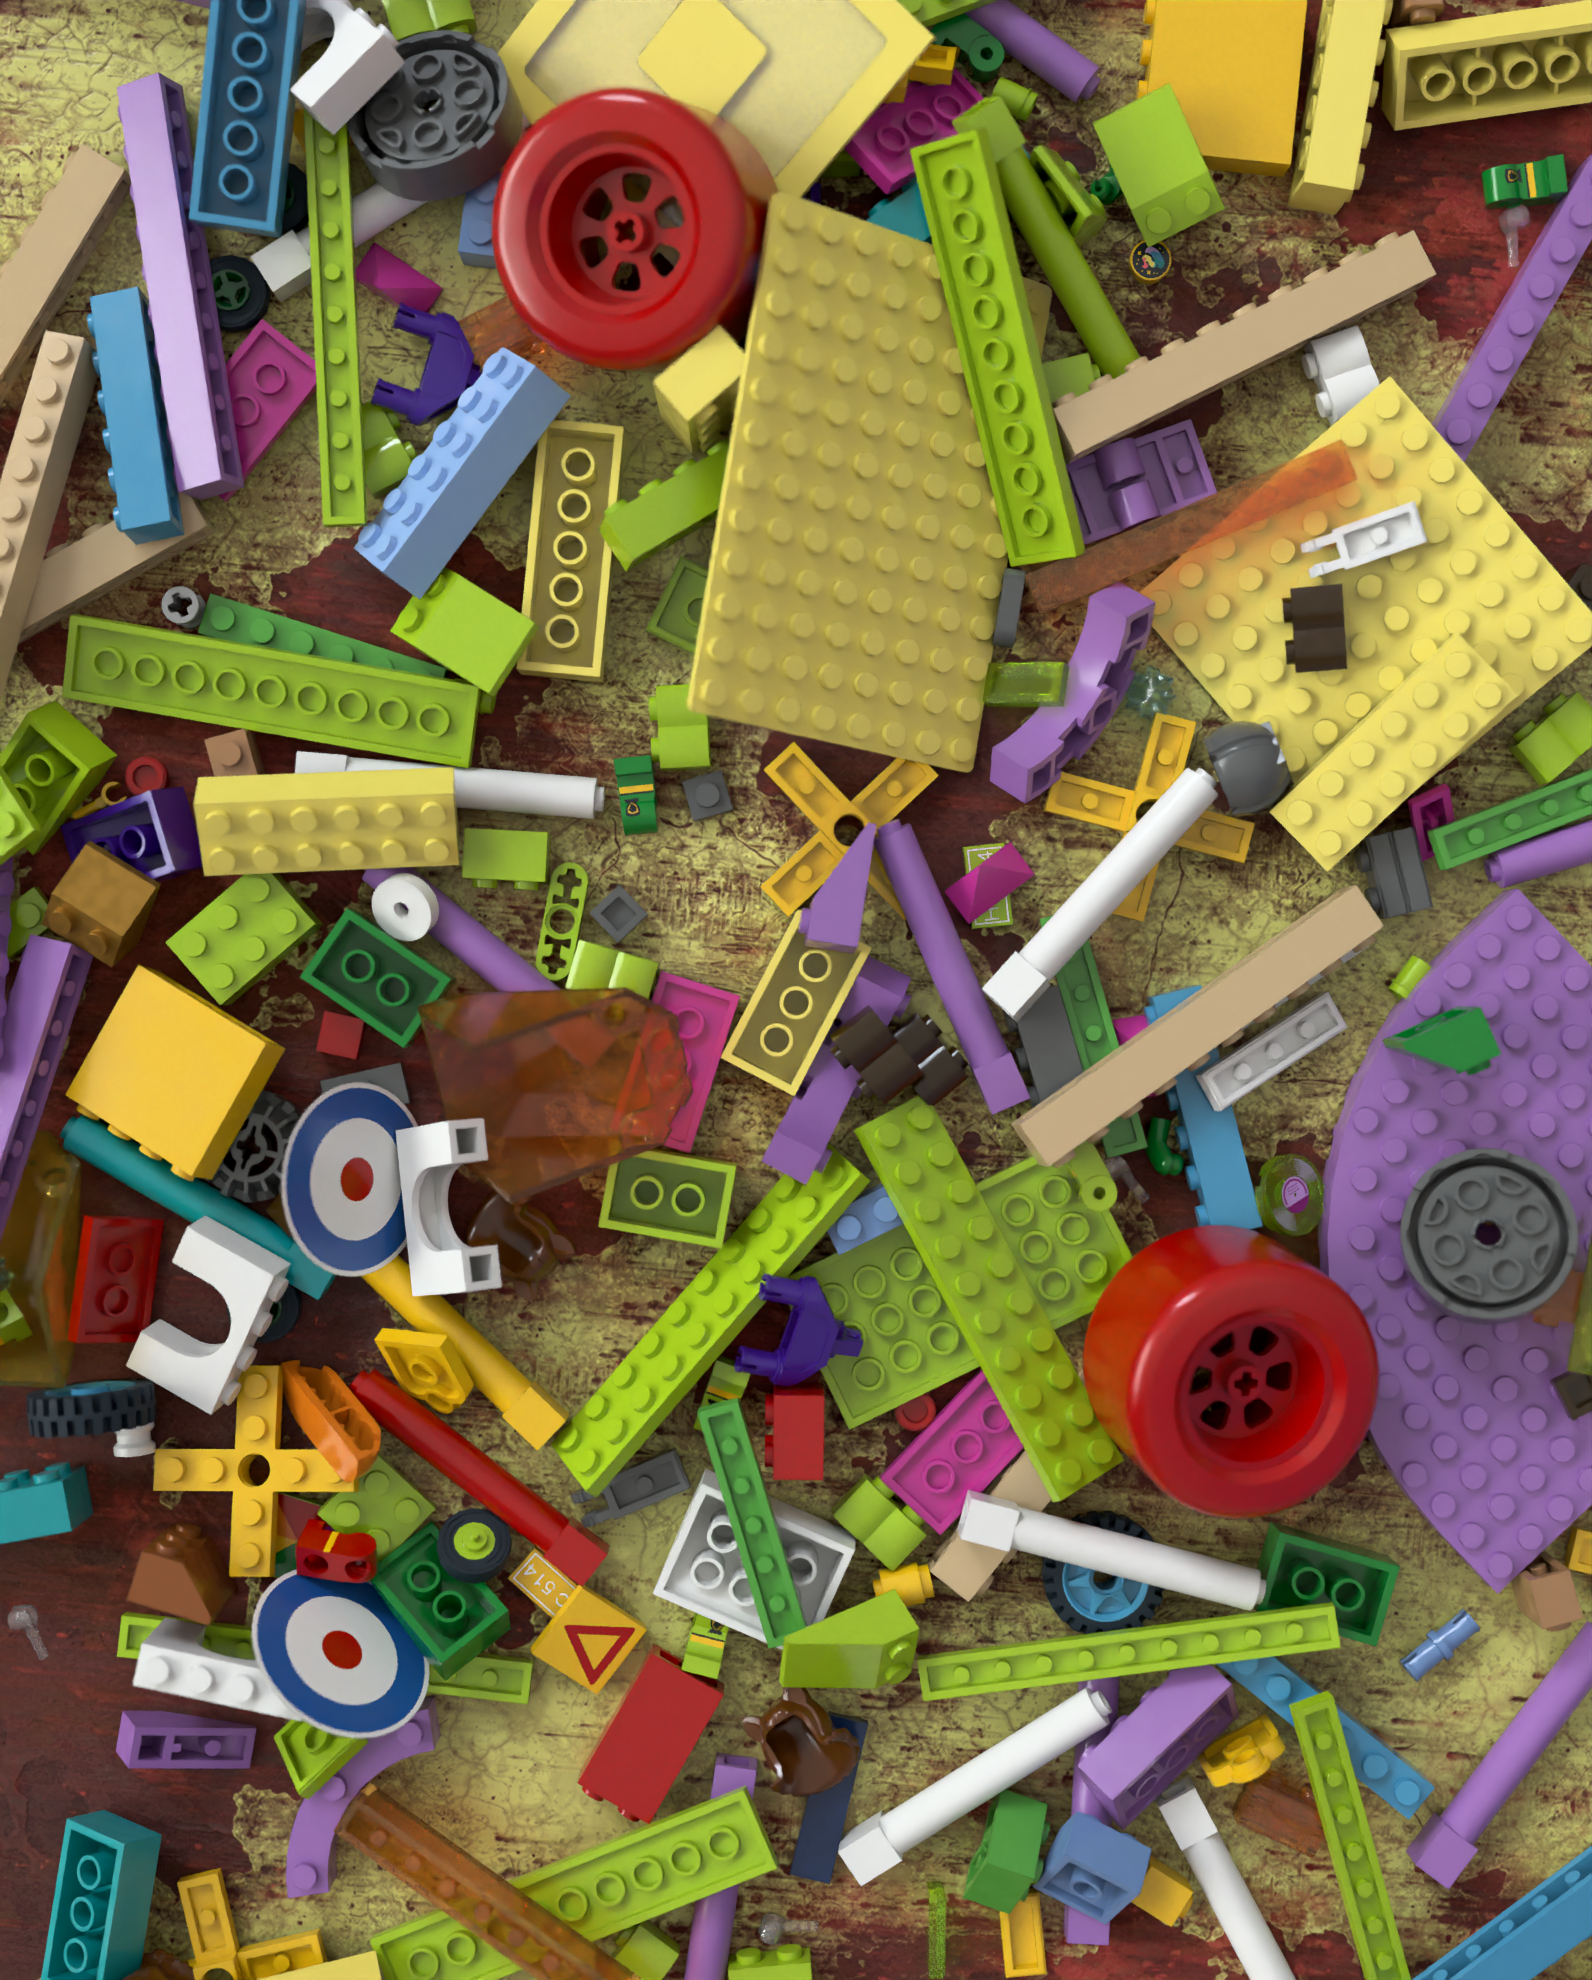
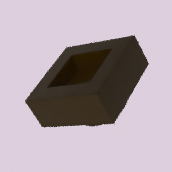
M1585 1362L1550 1380L1568 1418L1575 1420L1592 1411L1591 1363Z

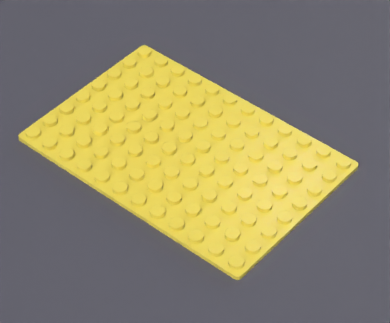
M778 192L773 194L770 199L687 707L691 712L968 773L974 767L994 647L992 645V638L996 628L995 620L1000 591L1003 586V572L1007 568L1008 554L932 244L788 193ZM1022 277L1040 357L1042 358L1052 290L1048 285Z

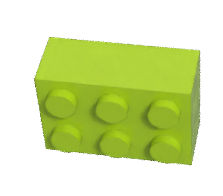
M279 873L244 874L165 943L220 1006L231 1005L324 924Z
M616 1141L612 1147L598 1227L722 1249L737 1163Z

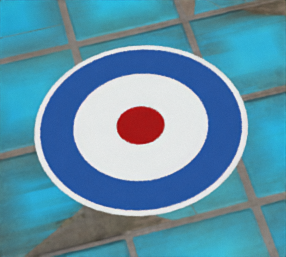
M362 1082L348 1083L335 1087L321 1095L310 1105L298 1121L289 1140L284 1157L282 1199L291 1233L301 1250L311 1261L322 1269L336 1275L354 1277L372 1273L390 1263L407 1244L395 1130L417 1127L418 1125L407 1107L395 1095L380 1086Z
M297 1569L276 1579L262 1594L256 1606L252 1622V1642L255 1657L272 1691L293 1713L323 1731L350 1738H372L388 1734L402 1727L417 1713L426 1696L429 1684V1662L416 1647L370 1581L363 1583L338 1582L297 1575Z

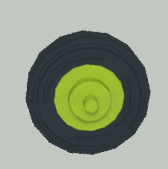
M471 1508L459 1511L447 1519L439 1531L437 1554L441 1566L449 1576L460 1582L477 1584L489 1581L502 1572L510 1558L512 1540L508 1527L502 1519L488 1510Z

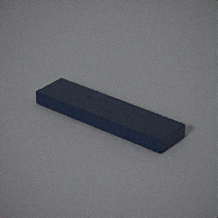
M828 1711L836 1729L846 1728L858 1740L857 1745L860 1746L859 1759L853 1767V1771L847 1777H843V1781L838 1785H834L832 1789L825 1790L823 1793L807 1796L790 1866V1875L830 1884L866 1736L868 1720Z

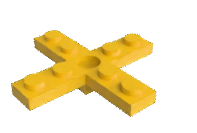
M1155 712L1134 791L1061 772V778L1049 788L1044 811L1123 832L1122 840L1137 824L1136 812L1139 806L1144 802L1156 803L1184 772L1197 722ZM1205 810L1173 846L1243 864L1245 863L1255 823ZM1159 862L1111 914L1144 922Z
M793 742L764 769V772L817 827L819 832L765 881L760 888L789 917L825 883L851 847L841 844L835 837L834 827L839 819L853 816L859 819L864 827L867 823H874L877 829L889 823L939 775L929 765L896 758L852 801H849ZM875 830V837L879 836L877 830ZM873 844L868 883L905 921V915Z
M249 1366L246 1371L241 1372L238 1379L242 1386L237 1395L235 1449H155L153 1491H233L229 1577H275L278 1492H359V1479L353 1482L342 1480L319 1450L280 1449L283 1397L282 1367ZM262 1455L269 1463L270 1473L265 1483L257 1486L249 1476V1467L257 1456Z
M221 1868L184 1876L177 1882L195 1956L193 1959L184 1961L189 1962V1966L193 1967L195 1980H210L208 1971L214 1968L228 1971L233 1980H259L328 1962L320 1928L240 1947Z

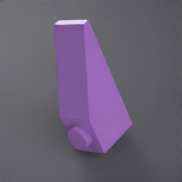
M867 823L817 892L810 904V908H802L798 933L805 934L804 946L851 954L857 949L876 824Z
M122 1711L116 1752L128 1768L250 1769L257 1728L254 1725L166 1711Z

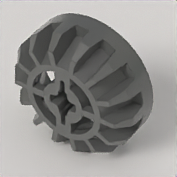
M262 1090L247 1118H250L247 1129L238 1132L230 1147L231 1155L237 1162L235 1170H231L223 1159L213 1179H206L207 1182H212L219 1188L222 1195L243 1200V1202L252 1203L277 1197L282 1190V1169L286 1149L291 1135L303 1115L299 1108L289 1099L278 1093ZM269 1127H270L271 1130L274 1132V1134H275V1136H276V1139H277V1144H278V1151H277V1152L274 1151V1150H275V1141H274L273 1135L269 1132ZM256 1137L255 1144L261 1147V1151L250 1155L251 1149L245 1146V1141ZM270 1157L275 1158L274 1163L268 1170L262 1174L251 1176L256 1174L259 1163L266 1161Z

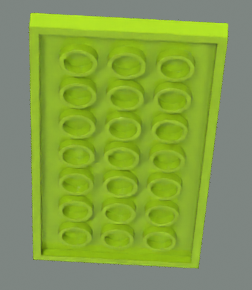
M1033 1155L975 1183L1053 1329L1056 1330L1092 1312L1103 1290L1113 1276L1132 1258L1110 1210L1094 1211L1078 1199L1076 1192L1077 1182L1067 1164L1061 1168H1055L1053 1164L1049 1167L1042 1166L1037 1163ZM904 1224L840 1255L835 1251L792 1272L787 1277L793 1280H799L805 1276L815 1277L826 1296L835 1319L843 1321L845 1327L859 1330L861 1333L863 1345L859 1357L835 1354L834 1358H829L827 1365L820 1369L849 1430L980 1367Z

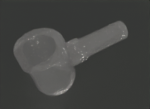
M1525 205L1503 212L1499 218V225L1502 232L1506 234L1508 245V268L1519 267V237L1517 230L1526 228L1530 224L1529 213Z
M1120 1155L1103 1160L1113 1181L1122 1177L1124 1183L1142 1203H1145L1150 1198L1147 1192L1134 1179L1127 1162Z
M29 1604L14 1606L12 1608L13 1612L8 1614L10 1630H25L39 1660L47 1658L49 1654L38 1633V1612L36 1607Z
M769 1912L762 1918L758 1932L761 1934L760 1938L763 1942L775 1945L779 1944L783 1931H818V1921L786 1920L779 1914Z

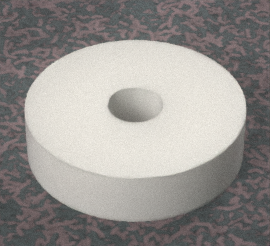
M408 873L394 874L378 885L372 896V911L377 923L387 934L398 940H417L429 932L438 920L439 905L436 895L425 881L415 875ZM402 903L408 907L409 911L404 909Z

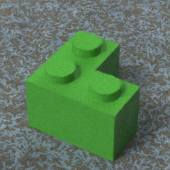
M1006 1789L995 1796L988 1809L982 1844L970 1860L963 1894L964 1899L1008 1914L1011 1913L1019 1900L1025 1901L1031 1883H1038L1043 1870L1044 1860L1038 1858L1040 1846L1043 1847L1045 1845L1050 1830V1822L1045 1820L1048 1804Z

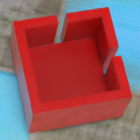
M799 1382L792 1386L774 1385V1393L765 1394V1426H773V1435H765V1467H773V1480H823V1383Z

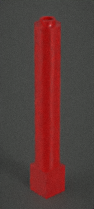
M374 1368L370 1374L362 1370L348 1387L381 1427L544 1552L543 1557L581 1587L584 1586L608 1555L610 1548L608 1543L590 1529L584 1528L583 1524L573 1516L568 1518L377 1369Z

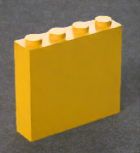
M1146 0L1143 24L1150 25L1149 40H1142L1139 65L1146 66L1145 81H1138L1135 100L1170 83L1208 170L1283 177L1290 167L1292 160L1307 0Z
M138 964L65 1095L78 1103L76 1110L94 1120L102 1118L110 1125L107 1130L114 1135L128 1141L133 1138L141 1144L139 1150L145 1155L158 1161L164 1158L173 1165L170 1170L181 1178L188 1181H193L195 1177L212 1180L286 1048L164 973Z

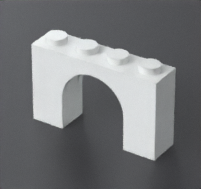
M306 0L301 52L319 40L333 37L324 55L290 88V91L310 116L334 135L405 62L395 50L399 43L392 33L382 24L377 27L370 16L360 7L355 10L348 0Z
M484 1118L445 1121L395 1130L412 1295L425 1296L460 1293L502 1287L498 1246L469 1247L465 1245L453 1229L448 1210L449 1185L457 1168L466 1163L488 1160Z
M205 1215L187 1227L172 1262L214 1286L224 1297L231 1315V1329L226 1342L208 1344L198 1341L159 1319L141 1331L126 1366L211 1415L224 1404L229 1406L237 1397L242 1386L241 1383L237 1382L241 1372L249 1368L257 1354V1349L253 1348L257 1337H261L266 1332L273 1319V1315L269 1313L272 1304L277 1302L287 1289L289 1280L285 1279L291 1263Z
M165 1618L141 1644L133 1686L287 1719L302 1720L272 1691L259 1668L257 1660L232 1658L203 1648L202 1643L206 1629L204 1625Z

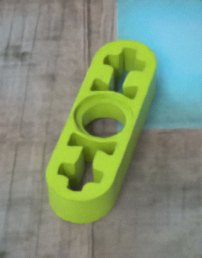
M572 862L559 865L552 873L536 955L537 970L553 981L562 980L569 975L579 941L590 883L587 871L582 866ZM570 869L576 870L575 877L582 879L580 887H573L570 898L571 900L579 899L578 908L567 903L554 904L555 895L564 898L565 885L559 883L560 876H567ZM562 909L568 910L574 917L572 930L565 934L557 933L551 926L553 914ZM548 935L558 940L571 939L570 948L561 945L560 958L566 960L565 968H558L556 974L550 973V966L544 964L545 956H552L555 944H546Z

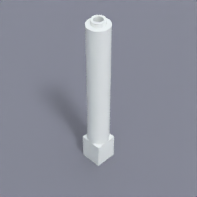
M523 111V123L519 141L526 133L525 129L530 126ZM378 182L353 197L355 248L428 201H415L396 196L380 186ZM309 226L297 234L291 230L251 256L253 262L280 302L312 283Z
M297 751L295 773L454 767L457 808L594 819L596 811L603 812L605 787L598 786L597 778L473 767L463 768L450 765L356 758L347 755Z
M1187 768L1019 953L1015 951L982 988L984 993L1012 1019L1018 1022L1049 988L1051 979L1218 797L1217 792L1214 790L1217 782L1201 768H1198L1195 772Z
M971 1490L967 1491L957 1528L962 1540L1008 1552L1011 1548L1251 1611L1255 1604L1260 1605L1265 1595L1266 1581L1261 1579L1260 1570L1018 1507L1016 1502Z
M1084 1688L888 1813L884 1814L881 1810L843 1834L838 1854L858 1883L863 1886L901 1862L903 1853L1109 1725L1110 1721L1107 1715L1112 1713L1108 1701L1099 1690L1093 1693L1090 1688Z
M1189 1775L1169 1785L1155 1801L1249 1979L1296 1980Z

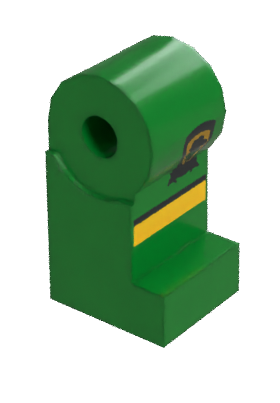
M963 13L936 23L931 29L930 33L936 38L932 44L957 47L956 61L965 67L967 75L972 80L978 83H987L998 75L1004 60L1005 51L1003 45L990 32Z
M1563 154L1547 156L1541 161L1500 165L1485 170L1481 174L1485 208L1514 209L1555 204L1568 192Z
M651 755L613 759L625 836L658 833L656 810L658 805Z

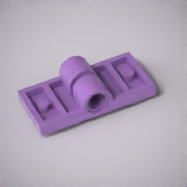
M1191 419L1136 439L1126 438L1098 449L1094 454L1080 458L1068 465L1066 464L1084 546L1211 502L1219 497Z

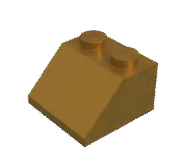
M89 841L52 892L42 925L110 967H113L138 946L161 884L92 841Z

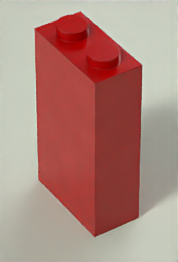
M656 1644L652 1645L585 1761L577 1782L583 1786V1792L597 1801L606 1799L618 1806L617 1809L620 1814L634 1822H638L641 1819L648 1824L653 1819L724 1696L725 1686L724 1683L717 1679L681 1670L682 1659Z

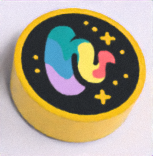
M1143 240L1134 247L1129 257L1128 266L1130 273L1141 283H1157L1166 276L1170 269L1171 253L1161 241L1148 248L1145 240Z

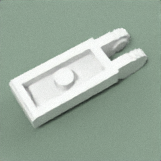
M1415 501L1338 527L1333 529L1331 534L1302 543L1300 546L1303 553H1312L1322 549L1323 546L1336 543L1340 558L1331 562L1324 561L1313 565L1308 571L1310 577L1314 578L1340 568L1347 570L1428 541Z

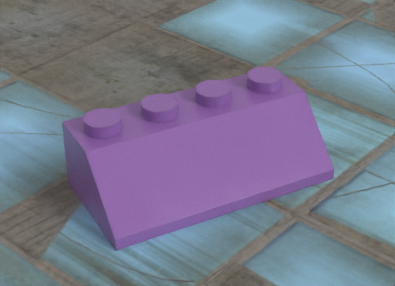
M1212 1665L1172 1669L1169 1672V1677L1158 1688L1154 1686L1145 1692L1139 1702V1706L1129 1716L1123 1715L1115 1721L1110 1729V1734L1099 1745L1097 1743L1092 1744L1085 1750L1080 1758V1763L1077 1765L1082 1780L1122 1830L1148 1807L1239 1717L1232 1684Z

